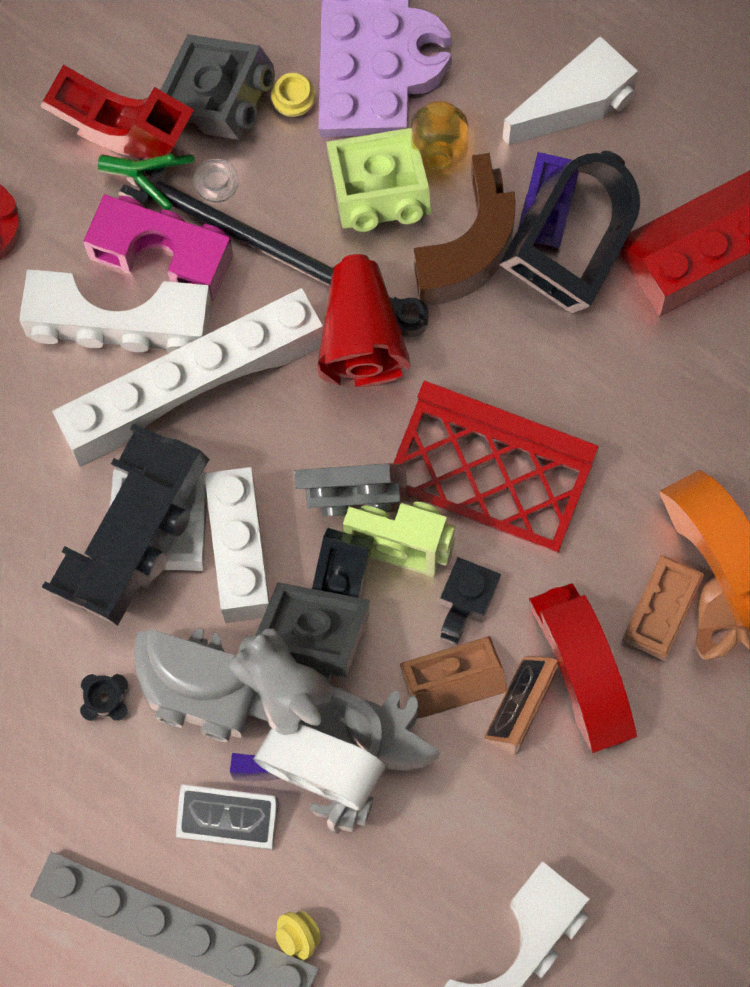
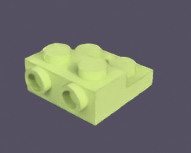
M414 127L326 142L342 229L353 227L357 231L367 232L374 229L378 223L398 220L402 224H413L418 222L423 215L431 214L429 185Z
M414 502L412 506L401 503L395 520L388 519V513L376 507L362 506L361 510L348 507L343 522V531L373 540L370 558L435 577L438 564L447 566L455 539H453L456 526L448 524L447 517L440 515V510L436 507L421 502Z

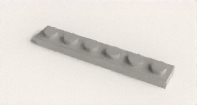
M52 851L30 895L31 898L233 987H312L319 972L318 967L289 956L286 953Z

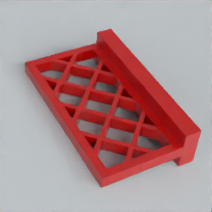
M424 380L417 396V404L393 464H406L419 457H423L432 480L417 487L407 485L408 497L558 554L590 470H592L597 457L599 446ZM424 414L441 420L449 437L423 447L417 431ZM450 424L465 430L454 434ZM474 433L485 437L492 453L467 464L457 441ZM415 439L419 450L408 455ZM493 440L505 444L507 447L497 451ZM452 443L462 467L437 477L427 454ZM515 450L528 453L536 470L510 480L500 457ZM537 457L552 463L541 467ZM496 460L505 483L480 494L470 470ZM560 466L579 472L573 489L554 497L544 473ZM466 473L475 497L459 504L447 500L440 484ZM539 476L549 500L524 510L514 486ZM436 486L440 497L425 492V490ZM509 489L519 513L502 521L491 517L483 500ZM569 498L562 515L557 503ZM479 503L483 513L467 507ZM552 506L560 522L553 540L535 534L527 516ZM522 519L527 530L514 526L511 523Z

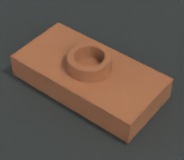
M661 554L622 638V642L665 661L704 573Z

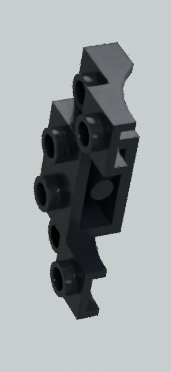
M132 424L130 428L133 435L119 460L113 458L111 462L113 467L127 474V477L85 551V554L89 557L64 546L61 552L65 556L51 582L45 581L42 586L49 593L117 626L140 585L148 589L152 580L157 578L164 570L167 562V553L175 538L185 531L190 520V511L193 506L187 500L210 460L201 450L178 439L156 434L136 424Z

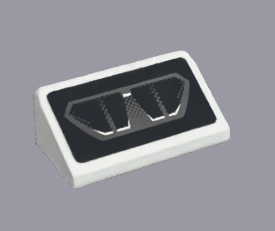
M181 785L176 838L272 850L279 805L278 798L270 795Z

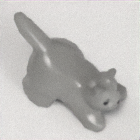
M274 628L265 629L258 636L243 638L237 656L230 660L229 670L235 678L251 687L260 695L263 711L269 725L279 734L289 735L295 733L298 730V723L301 719L305 723L314 726L321 723V715L317 705H327L331 701L333 694L332 686L327 678L319 674L315 669L297 663L290 653L285 640Z

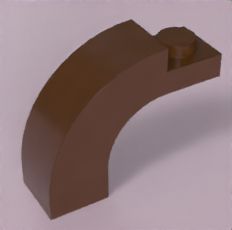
M490 153L472 155L471 179L478 215L471 228L461 237L451 242L414 248V271L419 300L423 301L426 306L460 299L483 286L500 268L499 263L512 241L516 212L515 191L504 193L500 168L492 169Z

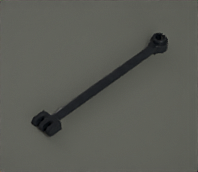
M167 167L144 171L150 174L149 176H144L171 202L172 207L205 224L221 229L227 235L328 286L331 285L332 267L164 183L168 176ZM127 177L128 181L140 188V190L138 191L123 184L118 194L131 197L140 202L144 208H148L153 198L133 178ZM390 297L402 335L405 337H416L422 334L425 325L428 326L429 316L427 306L423 301L411 297L402 300L394 297V299ZM413 308L418 311L419 317L407 319L402 313L406 309Z

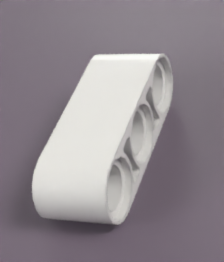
M299 723L298 730L289 735L279 734L271 728L253 759L259 766L271 774L357 811H361L386 768V765L381 760L362 748Z

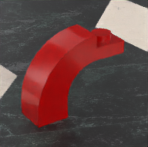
M64 64L40 106L79 128L77 134L114 152L145 159L170 154L194 109L156 87L153 88L150 95L145 99H132L121 96L100 86Z
M570 583L529 598L532 614L548 640L556 660H558L570 696L576 725L592 754L636 738L635 723L619 669L604 631L586 595L580 596L574 584Z

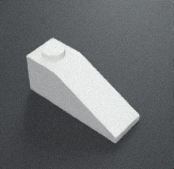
M601 36L598 37L504 119L503 140L508 145L603 119L614 108L617 111L622 110L636 94L634 88L638 70Z

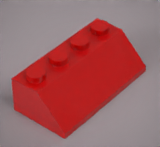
M750 170L630 232L619 253L659 317L750 270Z

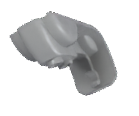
M203 628L194 631L188 640L148 629L147 632L137 631L134 649L135 672L151 709L157 711L155 716L157 720L176 727H183L184 721L202 726L201 733L203 735L223 742H228L230 736L242 738L249 715L268 721L263 711L260 695L251 687L235 678L229 670L230 660L236 655L224 651L218 633L214 632L208 645V640L204 639ZM322 673L321 675H324L330 682L331 674ZM332 686L333 694L331 701L327 705H317L321 715V723L314 726L305 723L302 719L299 721V724L362 748L381 760L386 765V769L402 771L417 769L439 758V751L435 747L410 732L418 718V701L416 697H410L406 702L407 707L402 710L400 709V694L398 691L392 692L383 705L380 706ZM369 796L361 811L351 809L335 801L327 806L312 803L310 809L316 816L328 817L327 827L333 833L338 834L341 830L352 833L356 824L366 825L374 798Z

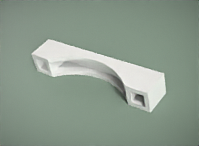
M300 288L52 412L74 457L81 467L123 446L133 435V432L130 430L132 424L145 428L178 405L218 385L264 369L285 366L319 349L323 325L303 289Z

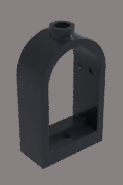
M605 150L601 153L582 155L554 170L544 181L499 263L500 266L571 314L592 305L638 218L640 210L639 189L633 175L625 166L623 158L614 152ZM573 172L586 173L596 178L607 190L612 204L610 224L581 278L533 246Z

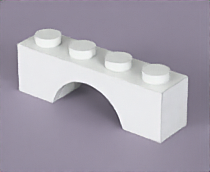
M27 269L19 321L27 337H31L32 340L43 344H55L58 340L76 341L77 344L88 348H100L103 344L121 345L122 348L133 352H145L148 348L166 349L170 353L208 334L212 298L209 285L163 281L157 292L141 306L126 311H108L94 306L81 295L72 273Z
M542 861L510 904L518 921L521 934L520 950L514 964L503 975L486 983L466 984L450 979L444 987H523L533 972L542 978L559 956L552 949L563 934L572 939L588 919L589 915L582 909L589 901V898Z

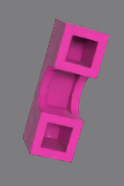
M104 194L83 240L89 259L131 273L138 256L144 251L151 248L166 249L173 254L172 261L167 270L170 282L209 285L212 302L215 300L233 257L230 237L221 229L208 224H203L199 227L187 223L180 215L172 211L161 210L158 213L144 208L140 202L128 196H119L117 199Z

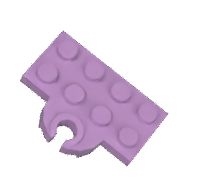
M322 0L319 89L320 137L365 136L407 129L409 127V95L428 93L440 87V81L448 72L452 63L451 53L442 51L430 57L424 56L419 52V49L426 43H437L443 48L452 46L449 30L440 18L424 9L410 8V0Z

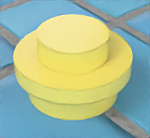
M287 73L281 76L274 83L271 90L273 106L285 116L296 117L307 113L315 102L313 84L309 79L298 73Z
M298 911L296 913L287 912L278 918L276 939L280 948L287 955L294 956L299 960H305L312 956L315 948L321 942L320 931L312 917L304 911Z

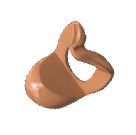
M716 577L705 584L698 600V633L695 646L699 656L705 660H713L727 655L738 643H743L750 650V630L745 626H737ZM730 629L725 637L715 645L712 635L718 631Z

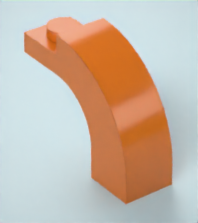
M698 470L660 490L659 493L676 532L688 538L698 548L711 567L737 626H745L750 630V522L723 486L707 473Z

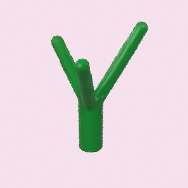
M102 154L98 159L97 167L98 171L102 173L133 178L165 210H170L172 208L171 202L143 175L144 171L190 164L195 161V156L192 154L182 156L168 154L138 161Z

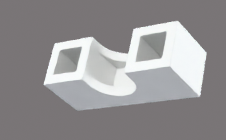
M251 467L204 473L220 606L225 623L263 618L270 598Z

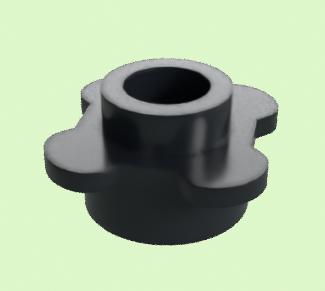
M90 674L84 677L81 682L84 704L80 708L82 717L90 722L95 721L98 717H110L114 721L124 719L128 713V708L124 704V692L128 689L126 678L120 674H115L112 677ZM102 694H108L109 699L106 702L100 701Z

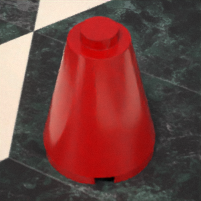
M363 254L345 256L342 262L333 268L317 364L319 377L332 385L341 386L340 378L354 379L355 387L381 385L401 378L403 376L402 368L405 367L409 371L411 367L410 356L379 265L375 261L369 260V257Z

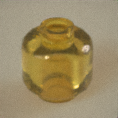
M435 101L420 108L413 115L411 122V147L420 151L423 165L432 169L442 170L458 164L466 157L469 124L466 115L459 108L445 101Z

